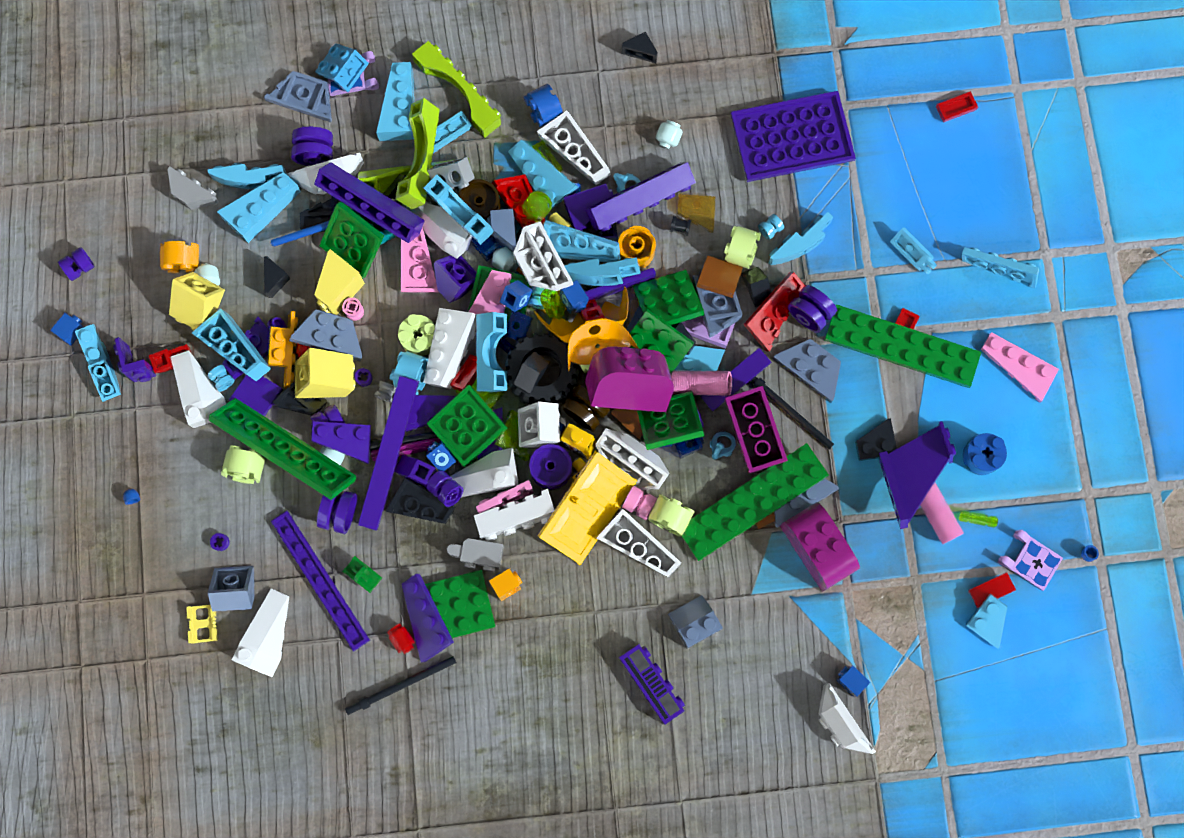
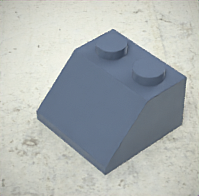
M513 209L490 211L491 217H487V223L494 231L491 234L494 241L502 248L507 247L514 252L517 242Z
M254 566L214 568L208 590L212 611L252 609L255 596Z
M702 595L668 614L687 649L723 629L714 611Z

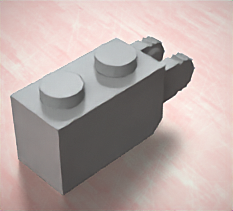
M468 538L463 542V545H449L447 552L450 556L459 558L461 563H464V567L475 569L477 565L483 566V570L495 572V569H500L504 545Z

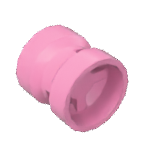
M348 298L344 301L342 308L347 318L353 321L361 319L364 315V309L360 301L356 298Z

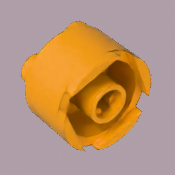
M632 226L621 233L618 240L620 259L637 257L639 267H647L654 258L656 240L650 231L642 226Z
M184 241L160 243L161 269L167 270L168 273H179V270H186L187 273L194 272L199 267V245L191 242V246H187Z

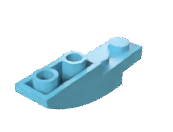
M234 163L231 166H215L213 169H208V174L213 180L240 189H256L282 172L286 174L283 165L273 164L266 168L253 167L251 170H248L245 164Z
M829 212L824 216L819 215L813 222L815 225L811 229L807 227L801 233V236L797 232L793 236L788 235L783 240V245L780 248L776 247L769 254L771 257L768 263L770 265L782 264L811 251L823 241L826 235L823 230L831 223L833 216Z
M637 257L607 262L605 264H600L599 259H589L584 262L564 265L573 282L577 280L579 284L591 286L623 284L622 277L641 274Z
M95 324L76 330V336L89 364L88 369L102 402L121 395L109 354L104 342L100 339Z

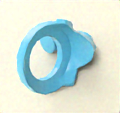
M615 173L613 176L617 184V192L624 190L625 183L629 180H633L636 183L641 182L636 176L629 173L626 175Z
M728 432L716 433L709 444L712 449V458L716 460L723 456H731L736 446L734 436ZM720 436H726L731 440V446L724 448L725 446L722 443H717V439Z

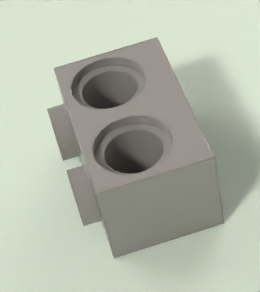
M467 157L436 164L428 170L431 180L438 175L452 190L457 186L459 189L469 186L468 182L475 178Z

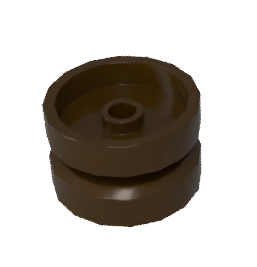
M471 180L468 182L469 186L460 190L459 197L487 222V217H491L490 211L501 210L498 190L487 180Z
M576 385L571 391L573 399L566 398L561 404V409L579 425L594 432L600 424L598 418H605L610 408L591 406L587 388Z

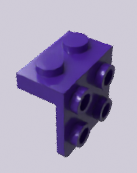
M120 337L115 338L116 344L113 347L116 355H119L120 362H118V368L121 373L125 374L134 383L138 381L147 382L152 377L157 376L154 373L153 367L144 359L133 362L129 345Z

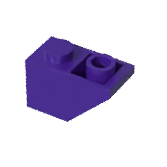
M402 455L394 472L427 488L429 479L437 470L425 462Z

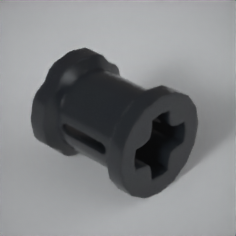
M673 216L670 232L677 231L688 236L692 220L689 219L687 221Z

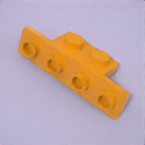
M291 311L288 315L287 328L270 327L267 364L269 366L285 367L283 388H288L294 381V372H291L292 365L295 364L293 347L296 346V343L289 341L298 324V317H295V311Z

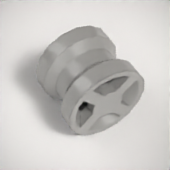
M380 381L378 384L379 389L374 393V396L392 403V395L395 393L396 387L387 382Z

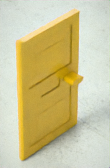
M595 451L537 536L577 562L578 565H581L597 542L599 534L607 527L632 487L637 483V479L632 478Z

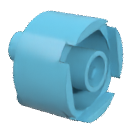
M401 351L397 358L398 364L396 369H393L390 374V380H393L394 387H397L399 376L418 380L417 391L418 389L422 391L426 384L423 382L428 358L409 351Z

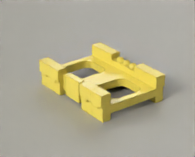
M211 605L187 607V619H190L188 643L218 641L217 626L215 625L216 611H212ZM207 608L208 619L197 620L196 610ZM208 627L210 637L198 640L197 630Z

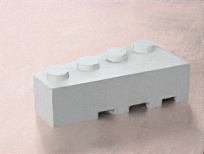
M565 111L537 131L539 138L593 184L597 185L611 175L605 162L568 111Z
M439 308L423 383L451 389L450 383L459 372L462 358L466 356L468 352L467 347L476 334V314Z
M623 509L597 537V539L667 577H670L682 563Z

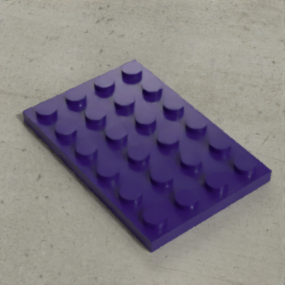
M838 91L732 111L730 114L747 182L852 162L856 159Z

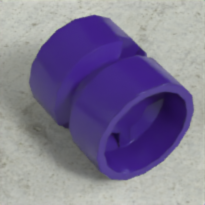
M82 247L71 252L72 256H65L58 261L61 269L71 281L79 278L81 272L86 273L95 267ZM75 262L78 267L75 268L72 263Z
M335 404L326 407L323 413L319 411L310 416L312 422L345 423Z
M445 471L436 472L427 483V490L446 507L456 504L464 492L463 487Z

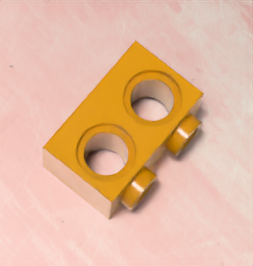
M510 568L489 580L501 601L521 590L520 584H522V581L517 572H511Z

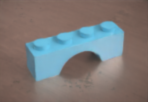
M438 175L424 187L427 194L480 245L494 232L492 227L478 213L474 212Z
M497 312L476 314L477 391H507V371L503 370L496 360L497 343L507 333V314Z

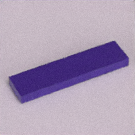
M649 268L641 271V274L622 278L623 284L599 286L585 291L589 298L588 301L598 300L623 291L624 286L626 289H629L633 285L653 280L656 277V272L654 268Z
M758 348L731 371L732 390L729 396L702 395L700 397L714 411L725 402L726 397L733 396L772 362Z

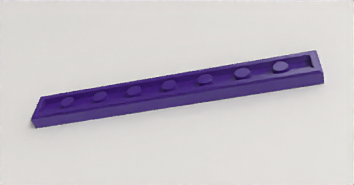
M399 376L358 523L359 526L376 531L379 528L418 388V380Z
M285 511L273 519L271 523L351 649L356 651L371 641L289 511Z

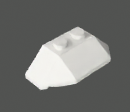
M356 153L305 167L295 172H290L288 175L299 187L315 195H323L327 192L314 185L320 168L332 162L356 177L364 162L361 154Z
M537 222L523 227L513 255L529 285L553 291L573 285V281L542 223Z
M606 428L595 444L599 454L632 478L637 479V483L634 486L641 490L659 489L670 474L657 454L651 450H646L643 444L628 434Z
M825 684L822 690L818 713L821 717L819 721L825 729L828 728L832 733L830 737L836 746L840 745L841 748L869 754L875 753V749L831 684Z

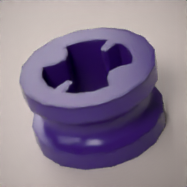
M360 368L355 372L354 378L358 385L366 387L372 383L373 376L368 369ZM362 373H363V375L368 374V376H366V377H367V380H366V381H364V380L359 381V379H361L360 375H361Z
M216 533L211 537L210 545L217 551H224L229 547L230 540L227 535ZM217 538L224 539L222 546H216Z

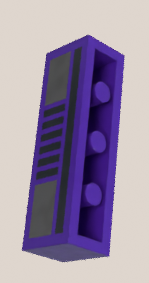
M638 644L619 657V659L665 725L684 712L682 707L685 704L679 696H674L671 691L674 688L669 680H663L660 675L662 670L656 662L652 664L648 658L651 654L645 646L641 647Z

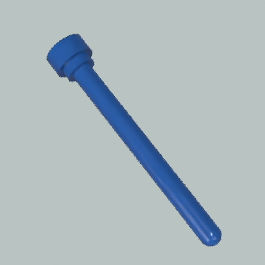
M329 221L272 239L270 243L275 247L324 231Z

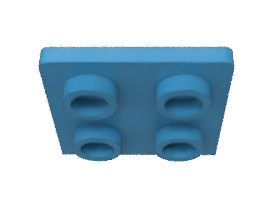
M336 43L329 49L328 54L319 63L315 72L320 76L333 80L344 91L349 92L369 63L355 49Z

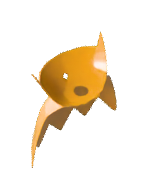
M625 286L620 307L607 301L604 302L601 310L605 319L588 320L584 323L580 313H577L571 323L554 315L549 325L534 311L537 318L563 342L569 343L568 371L571 362L579 365H590L593 356L599 350L606 347H630L632 345L639 349L623 326L627 318L629 305Z

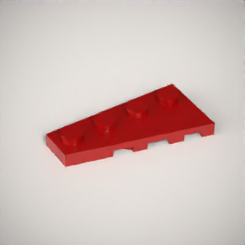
M526 174L497 179L492 182L508 209H513L514 217L522 229L537 222H541L544 227V216Z
M789 272L743 324L766 352H770L771 344L778 337L780 327L789 316L788 305L794 298L799 297V292L805 286L795 272Z

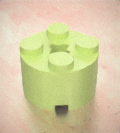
M734 226L731 232V243H727L724 251L726 254L725 260L749 269V265L752 264L758 248L756 240L760 241L761 233L744 227Z
M412 314L406 318L398 330V338L404 350L420 356L429 355L435 325L429 318L423 315Z
M231 445L226 452L221 475L226 478L228 475L233 476V481L254 484V480L259 483L265 458L253 449L246 451L241 450L238 446Z
M659 495L649 514L648 520L661 529L665 528L674 535L682 536L694 511L685 506L684 508L681 507L682 503L674 498L668 499L663 495Z

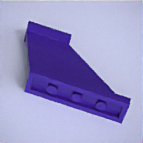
M940 421L937 427L889 454L887 451L879 453V463L900 529L908 528V523L947 463H953V456L956 455L954 444H950V432L948 427H944L943 421Z

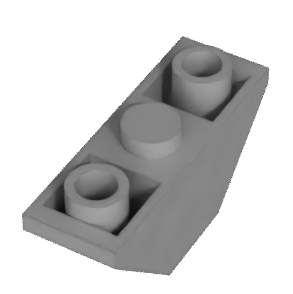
M169 166L167 170L171 194L178 202L191 210L219 203L213 190L208 187L206 189L202 188L201 183L196 179L191 178L190 180L179 168L175 170Z

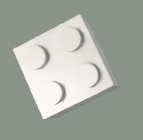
M536 402L518 409L519 447L538 449L542 445L560 442V413L558 411V404Z

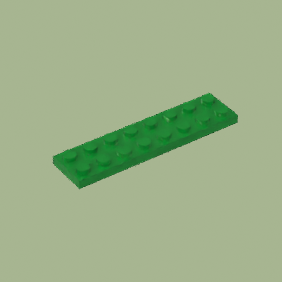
M836 304L837 312L831 318L824 341L966 388L972 386L981 351Z
M236 398L209 415L210 422L330 500L356 480L355 474Z
M807 443L786 456L788 461L771 466L690 520L682 537L698 561H701L829 476Z

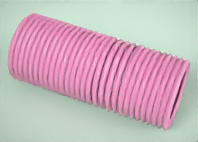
M674 370L671 375L674 385L673 395L692 391L693 395L729 396L731 394L732 375L730 371Z
M935 482L920 506L939 537V541L945 544L964 534Z

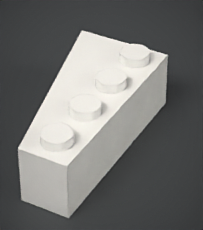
M548 489L541 491V496L529 495L521 503L513 501L504 505V509L496 507L474 515L481 540L485 539L488 542L497 539V535L503 533L507 536L516 533L515 530L522 527L523 530L534 527V524L538 522L545 524L554 512Z

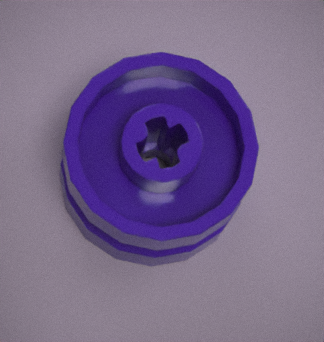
M313 126L300 127L293 130L292 144L294 146L291 149V158L294 162L304 166H312L333 160V150L331 148L333 145L332 132Z
M805 285L798 294L799 298H794L790 302L788 310L804 327L810 331L820 333L827 324L826 320H830L836 314L837 308L823 292L813 286Z
M554 444L542 445L534 451L530 458L529 467L532 479L541 488L548 490L560 489L570 480L573 470L571 457L561 446ZM551 464L554 465V468H553V469H548V468H547V466L550 467Z
M345 491L342 495L340 493L332 500L323 495L317 515V527L329 530L333 526L336 533L345 535L353 521L357 494Z

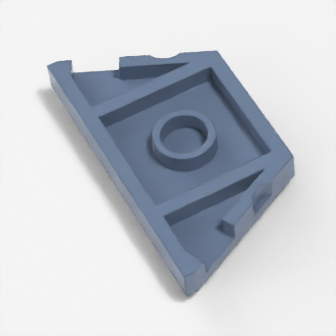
M292 71L284 81L276 85L277 88L272 93H267L264 97L267 102L328 122L332 121L329 85L326 81Z
M693 275L692 282L704 310L703 319L709 337L715 336L742 319L743 314L736 292L733 298L698 288L699 276Z
M317 309L289 339L291 342L315 349L350 354L357 361L362 359L353 320Z
M812 339L782 351L773 357L780 365L832 403L835 397L841 361Z
M824 479L774 512L776 528L812 504L820 502L833 494L839 487Z

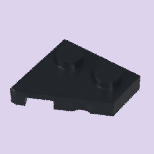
M891 418L885 420L855 442L859 461L879 458V453L887 451L889 454L897 449Z

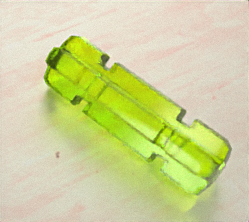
M964 510L960 511L959 520L962 522L969 521V523L987 525L988 527H997L998 517L996 516L988 517L985 514L969 513V511Z

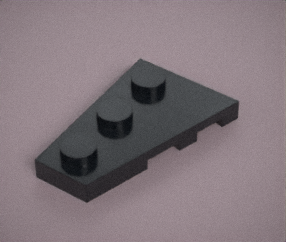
M405 478L386 512L447 524L456 507H446L429 491Z

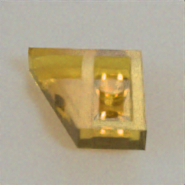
M679 194L677 214L683 218L691 219L692 223L697 226L699 224L708 229V232L713 233L716 196Z

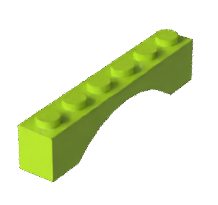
M428 40L412 53L414 63L426 75L442 78L461 91L470 106L473 126L484 138L501 125L500 113L496 108L492 109L488 105L489 102L486 97L480 96L476 92V87L471 82L468 83L465 80L464 74L459 69L456 70L453 67L452 61L448 57L444 58L439 47L436 44L432 45Z
M425 98L412 103L410 107L409 122L414 137V160L407 176L398 182L396 200L410 209L422 206L426 201L427 192L424 187L429 183L428 170L431 168L440 109Z
M448 161L432 162V163H431V168H432L433 166H435L436 164H440V163H444V162H448ZM412 165L361 171L358 173V179L380 193H384L399 174L407 176Z

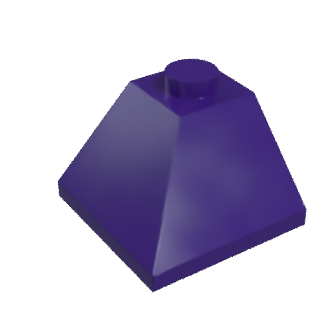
M450 255L434 262L437 290L449 303L461 299L474 287L477 272L462 256L456 259Z

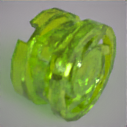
M534 191L524 201L522 209L527 218L533 221H541L551 211L552 202L545 193Z

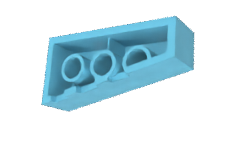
M411 62L392 63L376 132L379 141L414 139L409 122L410 107L414 103V77Z
M282 172L217 212L233 230L249 243L301 191L298 185L287 174Z
M221 308L192 332L193 335L255 381L259 380L271 369L234 319Z

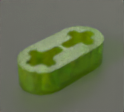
M544 289L540 296L542 306L550 318L561 319L565 312V306L557 291Z

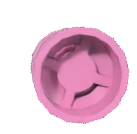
M633 486L622 508L631 513L635 511L636 516L647 520L657 498L649 493L644 495L643 490Z

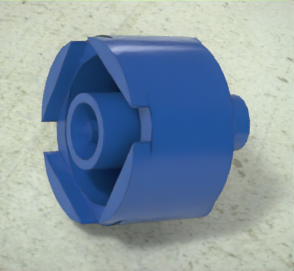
M549 84L530 91L524 96L526 105L530 106L532 110L530 116L534 123H538L539 127H544L563 114L556 94L553 95L550 92L553 89Z
M990 433L977 435L964 447L963 462L971 472L977 475H988L1002 467L1007 458L1004 440Z

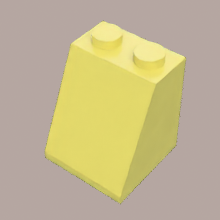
M331 249L327 253L314 295L318 300L316 303L322 311L338 315L343 309L344 301L348 298H353L365 283L360 273Z
M194 272L177 277L172 281L169 315L174 317L177 322L190 326L194 331L217 312L225 289Z
M309 348L295 362V398L346 397L355 388V380H353L355 369L353 355Z

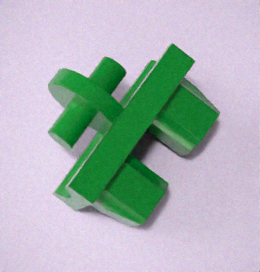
M356 556L352 558L351 562L342 571L369 593L382 580L380 575Z

